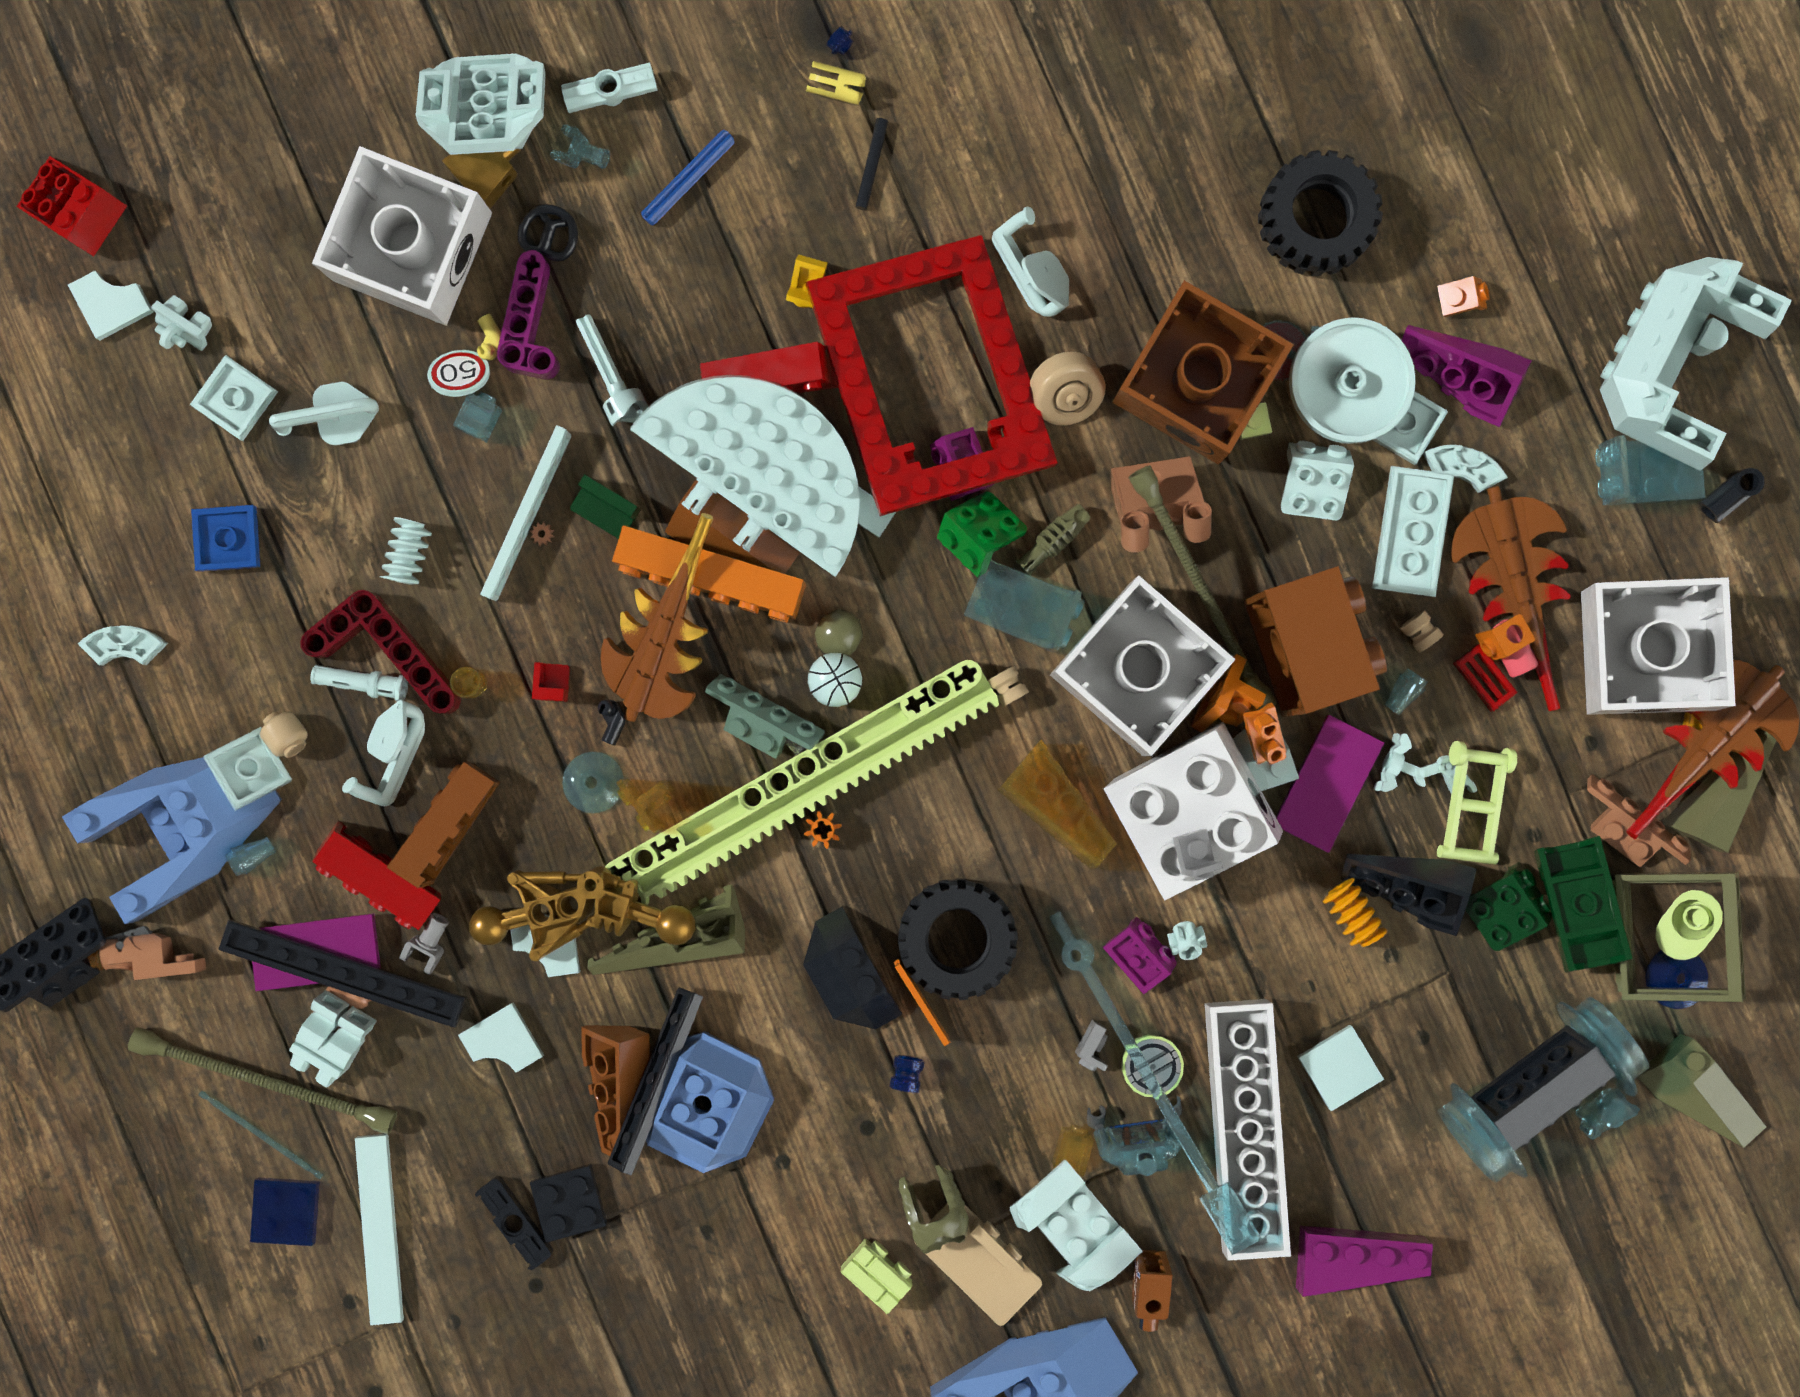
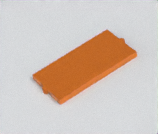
M901 959L894 961L896 970L942 1044L946 1046L951 1043L948 1034L918 986L910 977Z

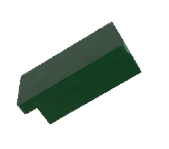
M585 474L578 484L581 490L570 506L571 511L619 539L622 526L631 527L641 511L638 506Z

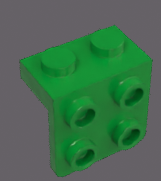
M986 491L946 512L937 539L978 578L987 572L993 553L1024 536L1027 526L993 493Z

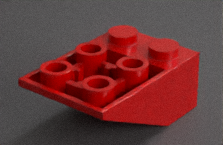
M49 156L46 163L40 167L38 175L30 187L22 194L21 200L16 207L94 257L127 205L98 185Z

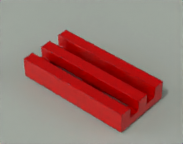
M1480 644L1475 645L1472 650L1453 663L1491 712L1498 709L1518 693L1494 661L1482 651ZM1476 654L1507 693L1503 695L1473 658ZM1466 662H1468V664L1472 667V669L1483 681V683L1487 686V688L1494 695L1497 701L1494 702V700L1486 692L1483 686L1479 683V681L1475 678L1472 672L1465 665Z

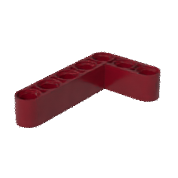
M367 590L354 592L301 637V649L306 655L316 658H327L365 628L432 711L441 714H451L460 707L461 696L385 601L376 593ZM366 597H370L372 608L364 613L361 610V601ZM345 616L348 620V627L345 631L339 632L337 621ZM388 620L392 625V630L389 635L383 637L380 633V626L384 621ZM321 636L324 640V646L319 652H316L313 648V641L316 637ZM408 644L411 648V655L407 660L403 661L399 656V650L403 645ZM428 668L431 678L428 683L423 685L420 683L418 675L422 669ZM446 691L450 696V704L446 708H441L438 704V696Z

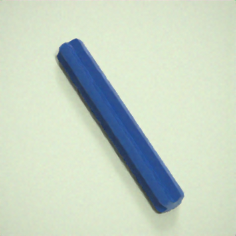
M721 130L641 212L643 219L648 224L655 225L734 144L733 136L726 130Z

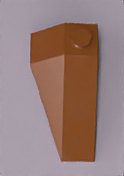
M695 480L678 504L665 533L676 541L689 545L701 514L707 513L713 516V521L702 549L786 574L800 552L769 529L763 530L749 552L742 548V544L740 546L737 545L733 539L749 520L748 514L718 492L711 495L699 515L691 512L697 499L689 510L681 504L698 483Z

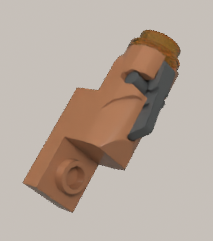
M147 926L106 937L105 945L89 956L92 968H99L102 971L108 969L133 970L134 980L190 974L206 970L205 958L194 959L193 953L174 956L171 937L152 933Z

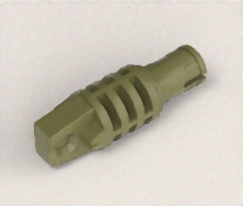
M1076 504L1058 516L1036 537V544L1016 561L1017 564L1030 576L1048 557H1056L1077 537L1090 520L1091 516L1080 504Z

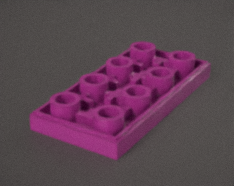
M1327 715L1298 771L1299 779L1293 781L1276 815L1282 830L1329 853L1384 742L1331 715Z
M374 913L259 928L381 968ZM252 961L255 991L318 984L317 982Z

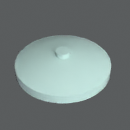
M1364 318L1338 319L1314 331L1297 350L1289 375L1290 394L1294 407L1301 419L1317 434L1339 443L1367 442L1390 431L1406 414L1415 391L1414 365L1404 343L1387 327Z

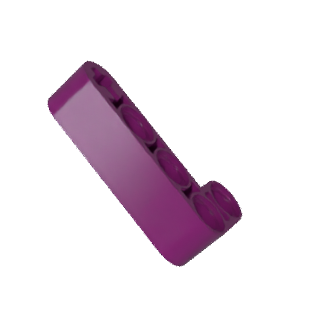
M528 250L520 255L517 262L497 357L499 362L512 373L549 380L558 374L560 370L559 360L550 349L534 345L549 281L550 267L539 252ZM535 262H537L540 267L534 268L531 273L528 269L529 266L534 267ZM524 292H534V298L531 302H520ZM527 321V328L524 332L514 333V326L517 322ZM519 350L521 353L519 360L515 363H508V354L511 351ZM550 357L551 363L547 369H537V362L540 358Z

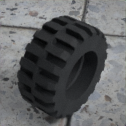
M1320 150L1310 151L1306 157L1300 154L1294 157L1290 164H1285L1277 172L1262 196L1260 202L1262 208L1258 214V224L1263 226L1260 231L1262 241L1268 240L1270 244L1267 248L1271 256L1277 253L1281 257L1279 263L1285 268L1288 264L1295 266V273L1303 275L1305 271H1311V276H1321L1324 272H1328L1329 275L1337 273L1343 267L1347 268L1365 252L1378 233L1377 227L1382 222L1383 213L1379 211L1383 204L1381 194L1375 195L1374 192L1378 184L1375 178L1369 180L1365 174L1369 170L1363 164L1358 168L1352 164L1355 158L1347 154L1343 159L1337 157L1338 151L1328 150L1325 155H1321ZM1309 189H1321L1333 194L1341 202L1346 212L1347 223L1344 231L1339 236L1331 239L1315 238L1304 232L1294 218L1292 207L1296 196L1300 192Z
M956 878L954 880L938 881L934 885H929L911 900L901 919L898 942L904 967L910 973V977L924 987L925 991L930 994L935 993L940 995V998L948 1000L950 998L968 1000V997L976 995L979 997L986 994L985 991L992 987L995 988L1001 983L1000 980L1003 976L1009 973L1012 968V961L1017 953L1018 935L1010 910L993 890L976 881ZM955 909L966 910L976 915L984 924L987 933V944L982 956L975 963L963 968H953L940 963L932 954L928 944L929 930L935 919L941 914Z

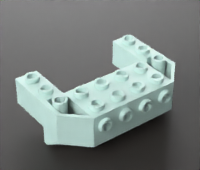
M1712 257L1702 258L1666 269L1654 284L1648 282L1640 296V299L1644 300L1641 308H1635L1627 322V325L1631 327L1627 336L1622 334L1613 350L1618 353L1614 362L1609 360L1600 376L1605 379L1600 392L1615 430L1699 471L1714 460L1727 433L1673 408L1672 406L1679 392L1672 389V386L1707 316L1711 313L1766 339L1780 326L1792 301L1738 275L1743 263L1736 260Z

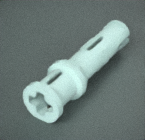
M315 665L310 676L312 684L367 692V695L371 698L384 696L395 698L396 702L399 700L404 701L408 691V681L403 675L399 677L383 675L381 671L365 674Z

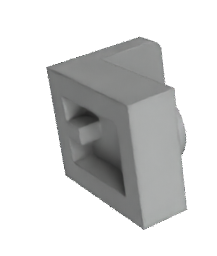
M1200 829L1173 837L1182 875L1193 876L1195 880H1204L1213 877V871L1223 869L1222 862L1214 861L1207 829Z
M1092 1019L1075 1053L1081 1058L1079 1063L1094 1072L1097 1067L1105 1071L1108 1066L1106 1062L1093 1054L1095 1051L1100 1052L1107 1040V1035H1105L1107 1029Z

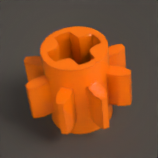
M817 811L818 820H806L812 826L811 830L806 831L804 835L813 836V847L820 841L824 842L825 848L828 849L829 839L840 840V837L834 833L835 829L842 827V824L834 825L831 821L834 817L833 812L828 818H823L821 811ZM819 821H824L826 826L831 825L832 830L827 833V838H823L821 834L815 833V829L819 827Z

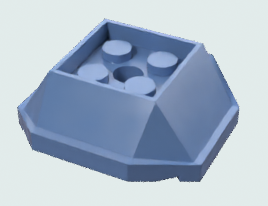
M705 1031L687 1036L647 1136V1145L702 1173L746 1157L775 1099L760 1059ZM701 1095L708 1097L711 1101V1108L708 1110L699 1109L695 1103L696 1097Z

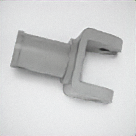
M430 914L422 934L414 936L405 944L400 959L403 961L408 960L414 949H417L430 957L424 969V972L430 975L444 953V949L438 945V941L449 921L442 915Z

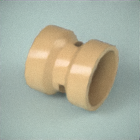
M1426 610L1418 613L1400 627L1403 634L1410 636L1413 640V647L1418 653L1429 648L1444 636L1438 627H1434L1431 624V617Z
M1015 666L988 680L991 688L997 690L999 694L998 700L1002 707L1029 693L1026 685L1020 683L1018 679L1019 673Z

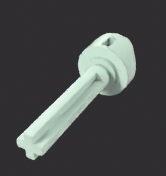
M588 314L583 318H578L576 320L577 326L611 396L603 404V409L610 424L614 426L617 422L634 423L648 408L641 390L638 388L627 389L592 316Z

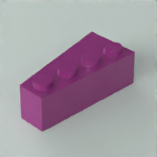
M1300 1226L1296 1289L1302 1297L1431 1276L1433 1244L1423 1235Z

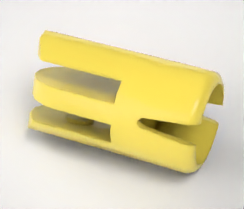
M816 61L812 62V67L826 72L837 73L839 76L838 80L810 73V80L836 86L835 92L807 85L806 92L855 105L860 103L863 93L850 89L848 86L865 87L866 77L864 74Z

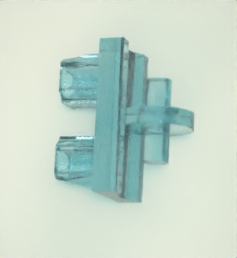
M1616 1087L1601 1091L1597 1098L1578 1107L1575 1115L1582 1120L1579 1126L1580 1130L1590 1139L1594 1140L1600 1137L1603 1132L1611 1128H1617L1623 1125L1625 1121L1638 1115L1640 1108L1628 1102L1625 1095Z

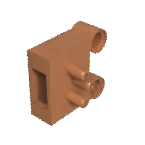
M1190 456L1111 469V491L1121 524V545L1125 550L1129 552L1144 551L1149 546V529L1163 530V526H1161L1153 509L1134 490L1128 479L1132 473L1149 465L1158 478L1159 491L1163 498L1164 508L1169 512L1168 515L1171 516L1170 518H1172L1174 525L1183 524L1185 539L1190 542L1201 543L1210 538L1212 509L1208 503L1204 502Z

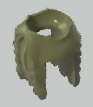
M936 1165L935 1168L949 1206V1213L935 1222L925 1224L912 1184L906 1180L905 1176L899 1180V1192L903 1199L902 1203L904 1204L903 1210L906 1214V1220L910 1225L916 1245L924 1254L940 1250L944 1244L950 1242L961 1243L965 1241L968 1232L969 1216L964 1208L965 1201L962 1200V1194L953 1181L954 1175L941 1165Z

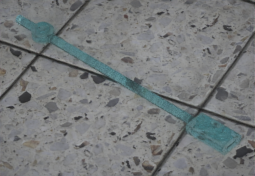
M1060 911L1053 914L1049 918L1065 944L1061 954L1063 963L1071 970L1081 971L1208 1191L1201 1195L1200 1200L1229 1251L1233 1255L1260 1241L1261 1237L1229 1181L1220 1186L1216 1182L1091 966L1094 960L1092 945L1084 939L1075 938ZM1073 950H1078L1081 953L1080 961L1073 959Z

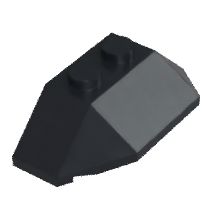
M843 906L815 921L803 966L832 1018L878 1029L903 1014Z

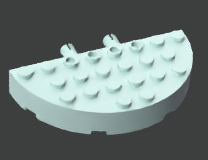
M744 375L712 376L681 385L652 403L630 428L631 431L697 477L698 483L685 501L681 503L689 510L697 499L691 512L699 515L711 495L718 492L748 514L749 520L733 539L737 545L740 546L742 544L744 550L749 552L763 530L769 529L835 577L837 576L847 559L857 531L860 504L859 487L853 462L842 438L825 416L809 401L780 384Z

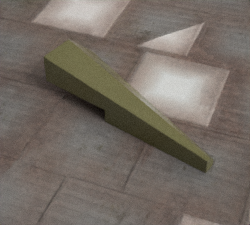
M1762 729L1755 730L1764 747V761L1759 772H1755L1743 756L1731 751L1729 755L1734 760L1738 770V786L1735 789H1730L1718 774L1711 771L1701 781L1702 783L1689 796L1684 797L1679 802L1680 805L1669 816H1665L1661 822L1665 827L1685 837H1690L1718 852L1728 853L1776 743V739Z
M732 884L723 887V893L710 900L704 897L698 901L699 906L690 910L695 918V931L691 939L686 943L680 945L668 944L660 939L656 928L650 926L637 933L638 938L624 946L620 943L612 947L613 952L596 960L593 957L588 959L587 968L592 975L745 953V926Z

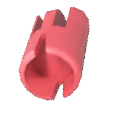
M1505 619V620L1500 621V622H1499L1498 624H1496L1493 628L1497 627L1498 625L1502 624L1503 622L1507 621L1508 619ZM1516 625L1510 626L1507 630L1509 641L1512 643L1521 641L1523 636L1522 630ZM1529 644L1512 655L1501 659L1512 678L1529 672L1538 666V661Z

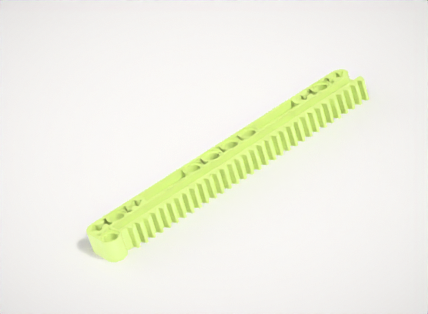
M972 660L962 661L821 741L811 750L807 749L614 859L605 868L609 869L613 874L615 872L614 866L617 869H621L631 864L634 869L624 873L622 879L626 882L630 879L637 880V893L641 897V903L648 905L649 896L655 894L661 899L667 895L666 889L670 892L677 890V882L681 886L688 883L687 876L692 880L698 878V869L705 874L710 871L709 863L713 867L719 866V857L724 861L731 859L730 850L738 855L742 853L741 844L749 849L752 847L751 838L759 843L763 841L762 832L770 837L774 834L773 825L777 829L782 830L784 829V819L790 824L794 823V813L803 818L806 816L805 807L812 812L815 811V801L824 806L827 804L826 795L833 799L838 798V788L842 792L847 793V783L850 782L855 787L859 786V776L868 781L870 780V770L877 775L880 774V764L889 769L891 768V758L901 762V752L912 756V746L922 750V740L925 739L930 744H933V734L936 733L941 738L945 737V727L954 732L956 730V721L962 726L966 725V715L975 720L977 718V709L984 714L987 713V703L996 708L999 706L998 697L978 663ZM966 666L968 670L974 669L976 671L973 675L974 681L970 683L965 679L959 682L958 686L962 689L956 691L954 682L947 675L953 673L955 679L963 673L962 667ZM944 681L949 685L950 693L946 698H937L933 694L932 687L936 682ZM926 688L929 698L935 704L929 707L928 701L922 703L919 706L921 711L917 714L914 710L907 711L906 706L909 705L908 698L913 697L915 700L924 697V694L920 691ZM831 742L839 743L843 750L841 757L836 760L829 759L825 754V748ZM805 757H809L815 762V770L811 775H804L799 771V762ZM776 773H783L788 777V786L782 791L776 790L772 785V778ZM750 788H756L761 793V801L756 806L749 805L745 800V794ZM668 835L671 838L678 837L680 842L676 844L677 851L674 848H669L660 854L657 847L668 843ZM642 850L650 851L653 856V862L649 867L642 866L638 861V855Z

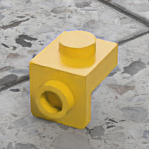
M798 254L786 300L793 302L798 307L813 308L806 288V281L825 277L828 263Z

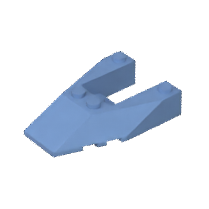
M204 757L149 770L87 801L62 816L78 844L93 842L140 813L145 817L170 861L109 897L124 924L142 920L217 875L222 870L223 865L242 847L243 842L254 829L261 825L282 799L278 792L274 790L235 811Z
M1105 1317L1069 1325L1068 1328L1041 1331L1037 1332L1036 1335L1018 1339L1016 1337L1010 1338L930 1386L931 1397H995L1003 1391L1007 1397H1118L1138 1374V1371Z

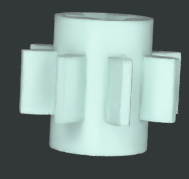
M1190 921L1176 924L1173 927V933L1167 934L1172 955L1179 953L1180 958L1184 960L1196 959L1202 954V948L1208 946L1203 927L1199 926L1196 928L1195 924Z

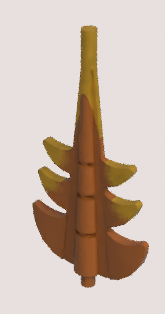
M707 513L701 514L692 540L661 601L653 599L642 588L635 589V601L638 610L649 621L648 626L637 622L628 611L620 613L622 635L628 646L634 651L633 655L622 651L611 638L608 637L603 640L600 657L602 673L612 691L624 699L623 704L627 707L624 717L627 721L635 722L639 712H644L648 716L657 719L674 717L688 709L696 697L695 692L680 688L668 675L669 673L682 674L688 672L702 663L701 657L689 655L679 647L677 641L695 640L708 633L706 628L699 627L684 617L702 547L713 521V516Z

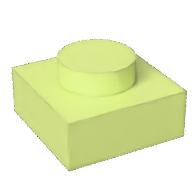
M1266 402L1258 405L1242 432L1240 440L1272 433Z

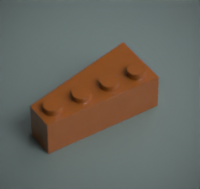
M463 762L462 765L457 764L448 776L449 783L434 796L430 809L419 819L411 835L387 866L388 869L417 888L433 885L501 783L471 762Z

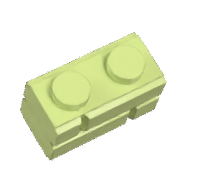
M864 1239L843 1263L841 1273L886 1314H889L900 1299L911 1289L912 1279L910 1276L912 1273L901 1262L898 1261L894 1264L887 1258L888 1251L878 1241L875 1240L871 1243L869 1240Z

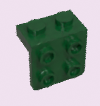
M1520 862L1510 866L1503 878L1471 894L1466 907V912L1494 951H1500L1546 928L1553 917L1547 895L1541 894L1536 887V880L1529 869H1524Z

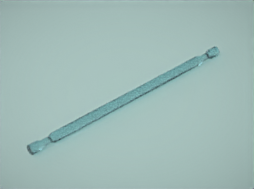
M203 1090L199 1093L198 1096L208 1100L214 1107L303 1169L313 1173L319 1180L324 1176L226 1106L209 1097Z

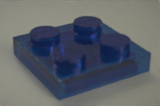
M256 1178L254 1180L250 1242L313 1246L316 1242L320 1181Z

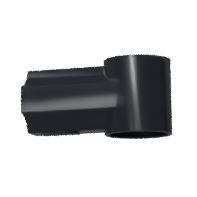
M1754 468L1737 470L1730 473L1725 482L1699 502L1702 512L1707 518H1710L1715 523H1719L1749 497L1761 492L1765 484L1764 476L1758 469ZM1743 475L1748 478L1750 483L1747 491L1740 485Z

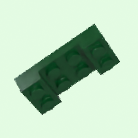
M1600 836L1566 845L1536 849L1534 855L1541 882L1544 881L1559 939L1557 944L1565 973L1632 960L1631 950Z

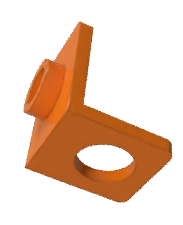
M1521 614L1515 615L1493 629L1482 631L1475 635L1482 651L1492 660L1506 658L1535 641L1534 635ZM1512 625H1516L1522 630L1523 636L1518 643H1512L1507 638V630Z

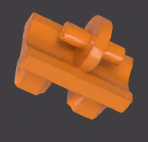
M1273 703L1266 704L1260 710L1244 713L1245 730L1249 737L1255 762L1261 764L1267 761L1272 765L1284 760L1287 752L1276 708Z

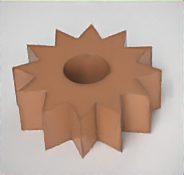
M537 522V527L533 526L534 530L530 531L533 535L530 538L534 539V544L538 543L541 547L543 543L547 546V541L552 543L550 538L554 537L552 535L554 530L550 529L551 525L546 526L545 522L540 525ZM545 531V536L541 538L539 533Z

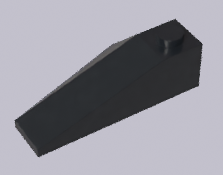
M1347 854L1341 880L1346 881L1350 878H1355L1352 886H1360L1362 892L1371 897L1380 896L1392 903L1391 908L1400 913L1403 910L1417 917L1419 924L1427 928L1457 936L1477 869L1441 859Z

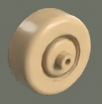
M1063 352L1048 358L1035 370L1030 380L1032 397L1036 408L1041 411L1045 421L1059 426L1072 425L1087 419L1099 408L1106 391L1105 380L1098 366L1092 358L1080 352Z

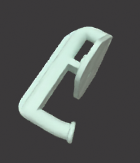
M1027 206L1023 211L1015 214L993 232L992 242L1028 306L1042 316L1052 317L1069 305V277L1058 258L1049 251H1042L1023 257L1011 235L1026 224H1034V211L1031 207ZM1044 297L1047 298V299H1048L1049 301H1051V302H1050L1049 304H1047V302H1046V300L1044 299Z
M337 382L322 385L316 389L313 394L314 407L274 414L269 418V423L279 435L286 436L291 433L292 426L317 422L322 439L330 445L337 446L357 442L378 413L379 405L376 400L369 398L350 384Z
M399 700L377 718L368 738L367 750L382 762L389 763L379 787L376 790L358 783L357 778L351 777L342 787L344 793H349L354 797L380 806H389L395 801L425 733L424 714L419 707ZM407 717L411 718L408 727H407Z

